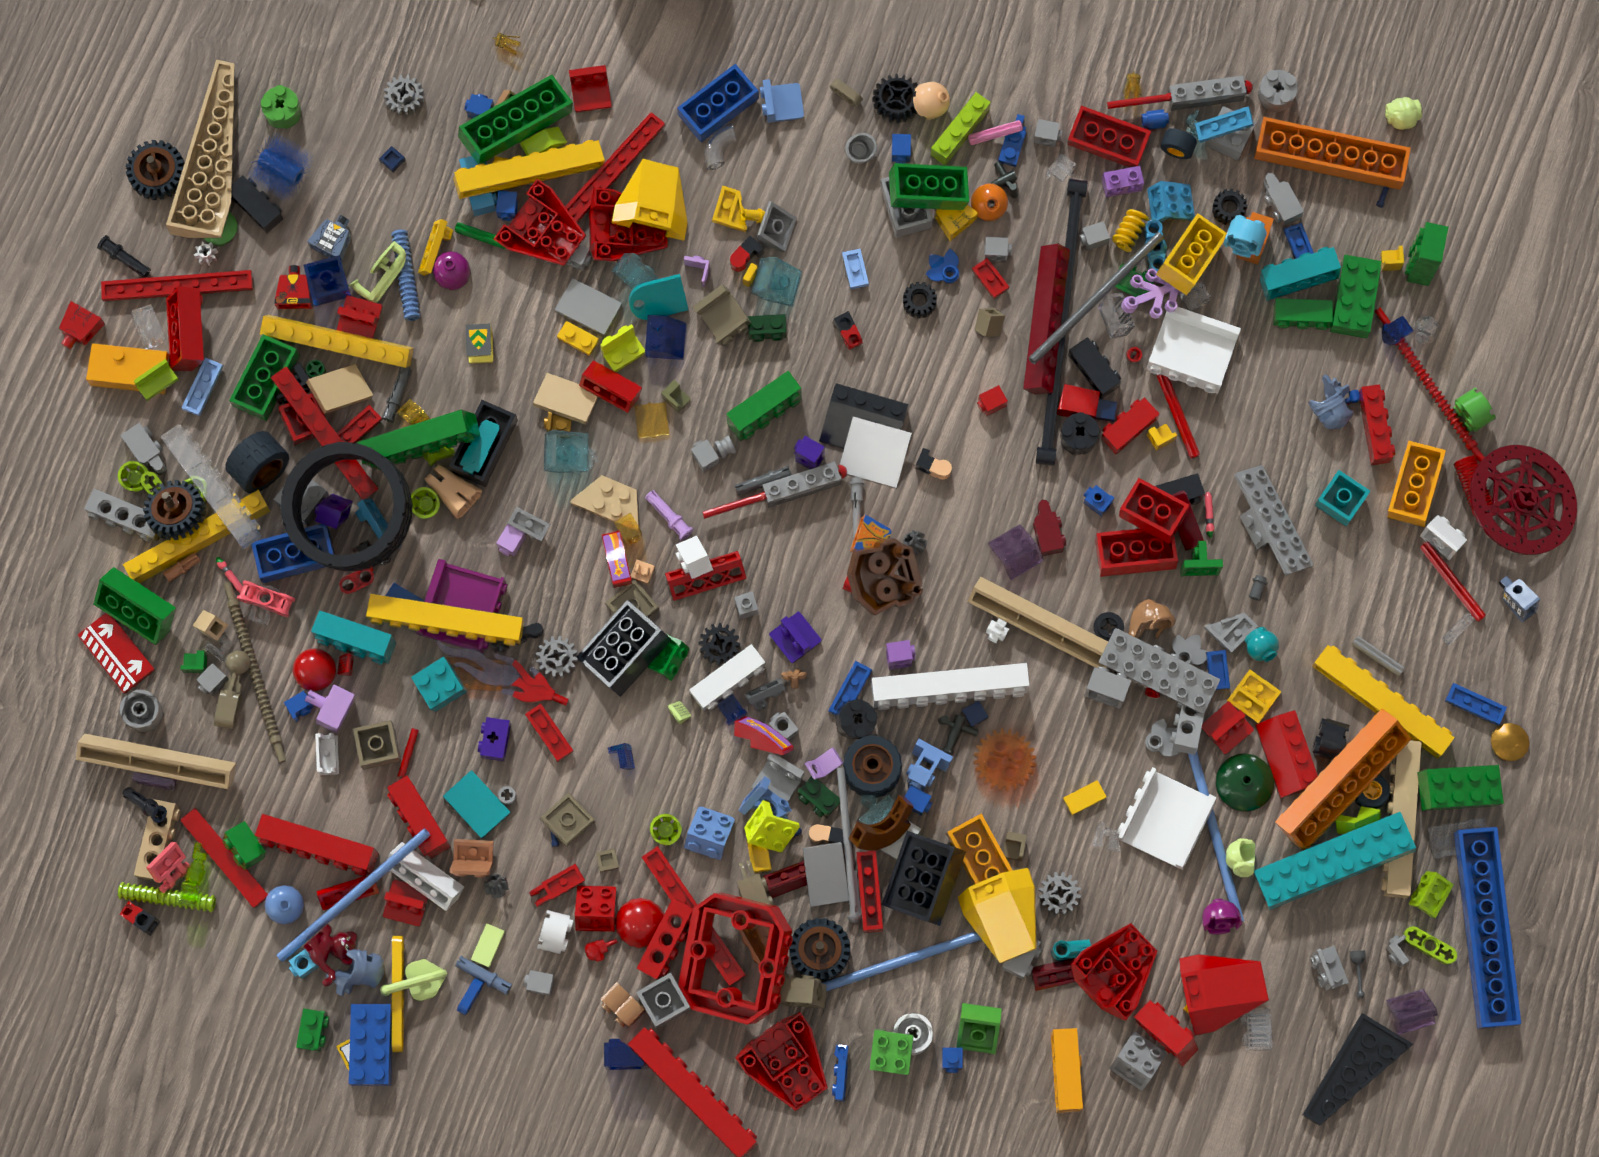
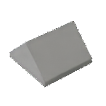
M769 201L757 235L758 243L785 252L797 218L774 202Z

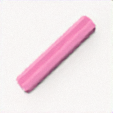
M1018 120L968 135L970 144L974 145L1023 130L1022 123Z

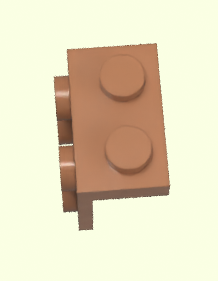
M455 839L450 873L459 877L466 876L467 874L478 878L489 875L493 865L494 841Z

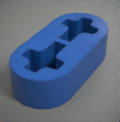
M477 978L472 981L457 1007L458 1012L467 1015L481 992L484 982Z

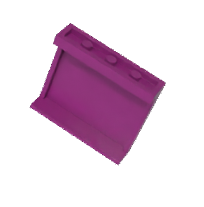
M438 559L424 602L499 613L502 605L500 599L502 595H505L508 584H505L504 577L499 579L447 564L445 560ZM420 628V631H415L417 635L482 654L490 643L484 641L485 638L477 637V640L465 638L466 635L458 634V637L446 635L447 632L439 631V634L427 632L428 629Z

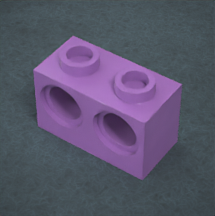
M1137 166L1104 172L1102 184L1105 197L1142 191L1144 181L1141 167Z
M910 640L886 643L888 669L912 667V661H915L916 655L914 645H910Z

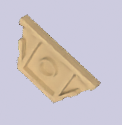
M601 475L570 502L574 506L636 532L639 530L637 490Z

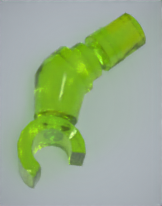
M195 842L192 854L194 861L191 862L190 868L187 870L185 882L182 883L181 895L178 899L180 904L196 906L198 902L199 888L204 882L206 874L203 861H206L207 854L200 853L202 843Z

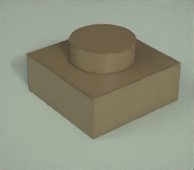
M615 848L596 852L600 873L619 869Z

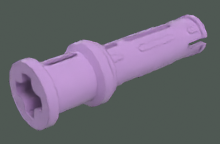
M655 490L650 491L646 495L645 499L668 522V527L680 536L679 539L681 541L691 535L694 529L682 520L683 517L681 515H676L663 499L658 496Z

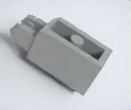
M1268 173L1265 176V180H1263L1266 189L1264 200L1268 207L1271 206L1275 221L1279 222L1281 227L1302 218L1304 210L1289 183L1284 181L1280 183L1277 177H1275L1276 175Z
M138 423L120 435L139 463L143 464L146 468L152 466L159 475L165 473L166 466L161 460L163 458L161 454L163 448L157 440L155 442L151 440L150 436L153 434L147 426L142 427Z

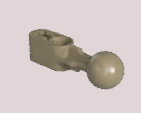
M233 651L226 658V667L230 675L229 680L225 682L224 689L221 690L214 726L235 729L242 700V694L240 693L242 688L240 684L241 674L247 672L251 664L250 657L244 651Z

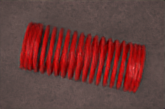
M1475 455L1462 458L1453 464L1465 492V497L1469 501L1470 510H1472L1471 500H1468L1470 498L1468 496L1470 495V482L1474 473L1473 470L1478 466L1477 456ZM1485 486V501H1487L1486 504L1489 506L1492 505V496L1489 489H1487L1488 486Z

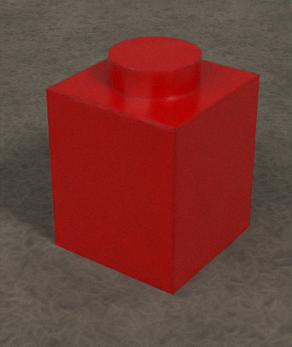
M998 385L980 394L977 405L981 412H985L986 416H989L1007 407L1008 400Z

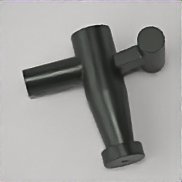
M996 162L994 166L1000 177L992 181L991 184H996L1001 188L1007 186L1011 197L1017 198V185L1013 183L1018 180L1015 172L1012 170L1007 173L1001 162Z
M955 715L953 722L949 721L947 716L940 717L938 719L939 724H946L951 727L946 747L942 751L953 755V749L961 732L976 737L979 730L965 725L966 718L963 716Z

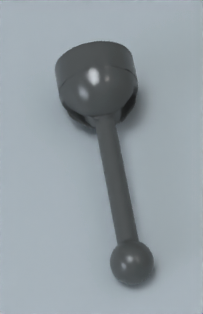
M1365 950L1349 951L1351 961L1357 966V997L1363 998L1365 993L1362 991L1360 965L1365 961L1366 953Z

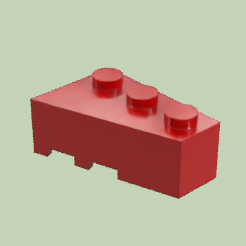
M1149 1000L1134 1016L1136 1023L1154 1040L1165 1047L1164 1050L1168 1054L1171 1052L1183 1067L1199 1050L1194 1040L1195 1035L1187 1027L1183 1029L1176 1017L1173 1015L1169 1017L1161 1004L1158 1002L1154 1004Z

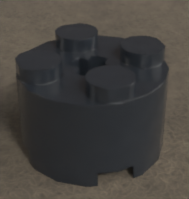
M1083 412L1073 414L1062 425L1060 433L1061 444L1071 454H1087L1093 450L1097 443L1099 427L1095 419ZM1082 432L1083 436H1077L1076 433Z
M857 699L844 703L835 714L837 731L848 739H859L867 736L876 726L877 713L864 700ZM853 716H858L859 722L854 723L855 719Z
M1322 718L1319 724L1320 730L1318 735L1320 736L1315 737L1313 753L1317 756L1333 760L1345 747L1347 740L1345 733L1349 731L1350 725L1329 718Z

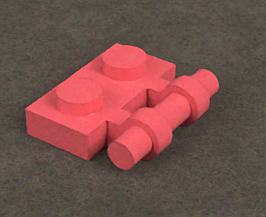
M171 842L146 867L156 883L163 881V884L159 887L162 893L172 889L175 886V882L179 878H183L191 867L188 862L181 863L186 856L176 842Z

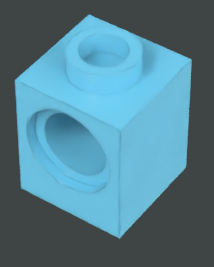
M306 949L289 960L292 965L289 969L295 977L299 975L302 979L319 968L318 965L312 962ZM307 959L308 966L305 969H300V961Z

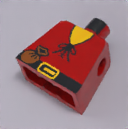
M290 265L289 275L279 276L274 301L277 309H313L309 280L307 275H300V266Z

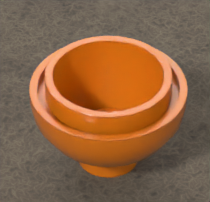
M990 183L979 186L971 197V208L978 213L977 217L984 221L999 219L1004 215L1008 207L1007 194L996 184ZM989 200L994 201L993 207L988 206Z

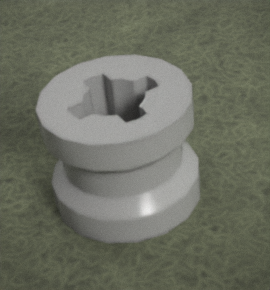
M726 436L722 441L717 440L714 442L722 459L726 458L728 454L736 453L729 436Z

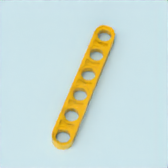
M403 936L392 937V983L404 980ZM404 990L392 993V1052H403Z

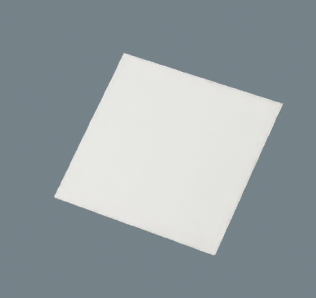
M853 417L840 465L846 467L847 474L896 488L912 433Z

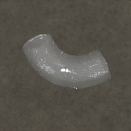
M732 124L716 130L708 139L704 150L705 164L708 170L722 167L725 164L723 159L724 148L731 143L737 142Z

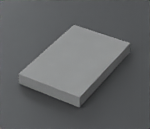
M572 278L555 308V312L605 337L622 307V303Z
M842 843L802 848L810 906L849 901Z

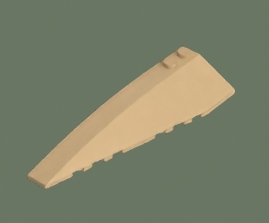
M216 60L166 223L169 234L186 238L222 237L231 207L234 63Z

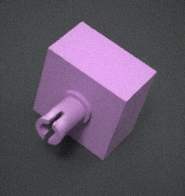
M333 685L326 698L310 690L305 701L320 708L316 724L337 734L355 700V694Z

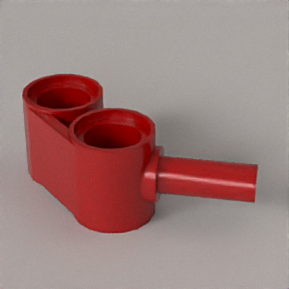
M371 567L342 577L339 583L340 590L345 594H351L370 585L374 580V569ZM363 571H368L371 574V578L368 581L360 579V574ZM345 580H351L354 586L347 590L344 589L342 584Z

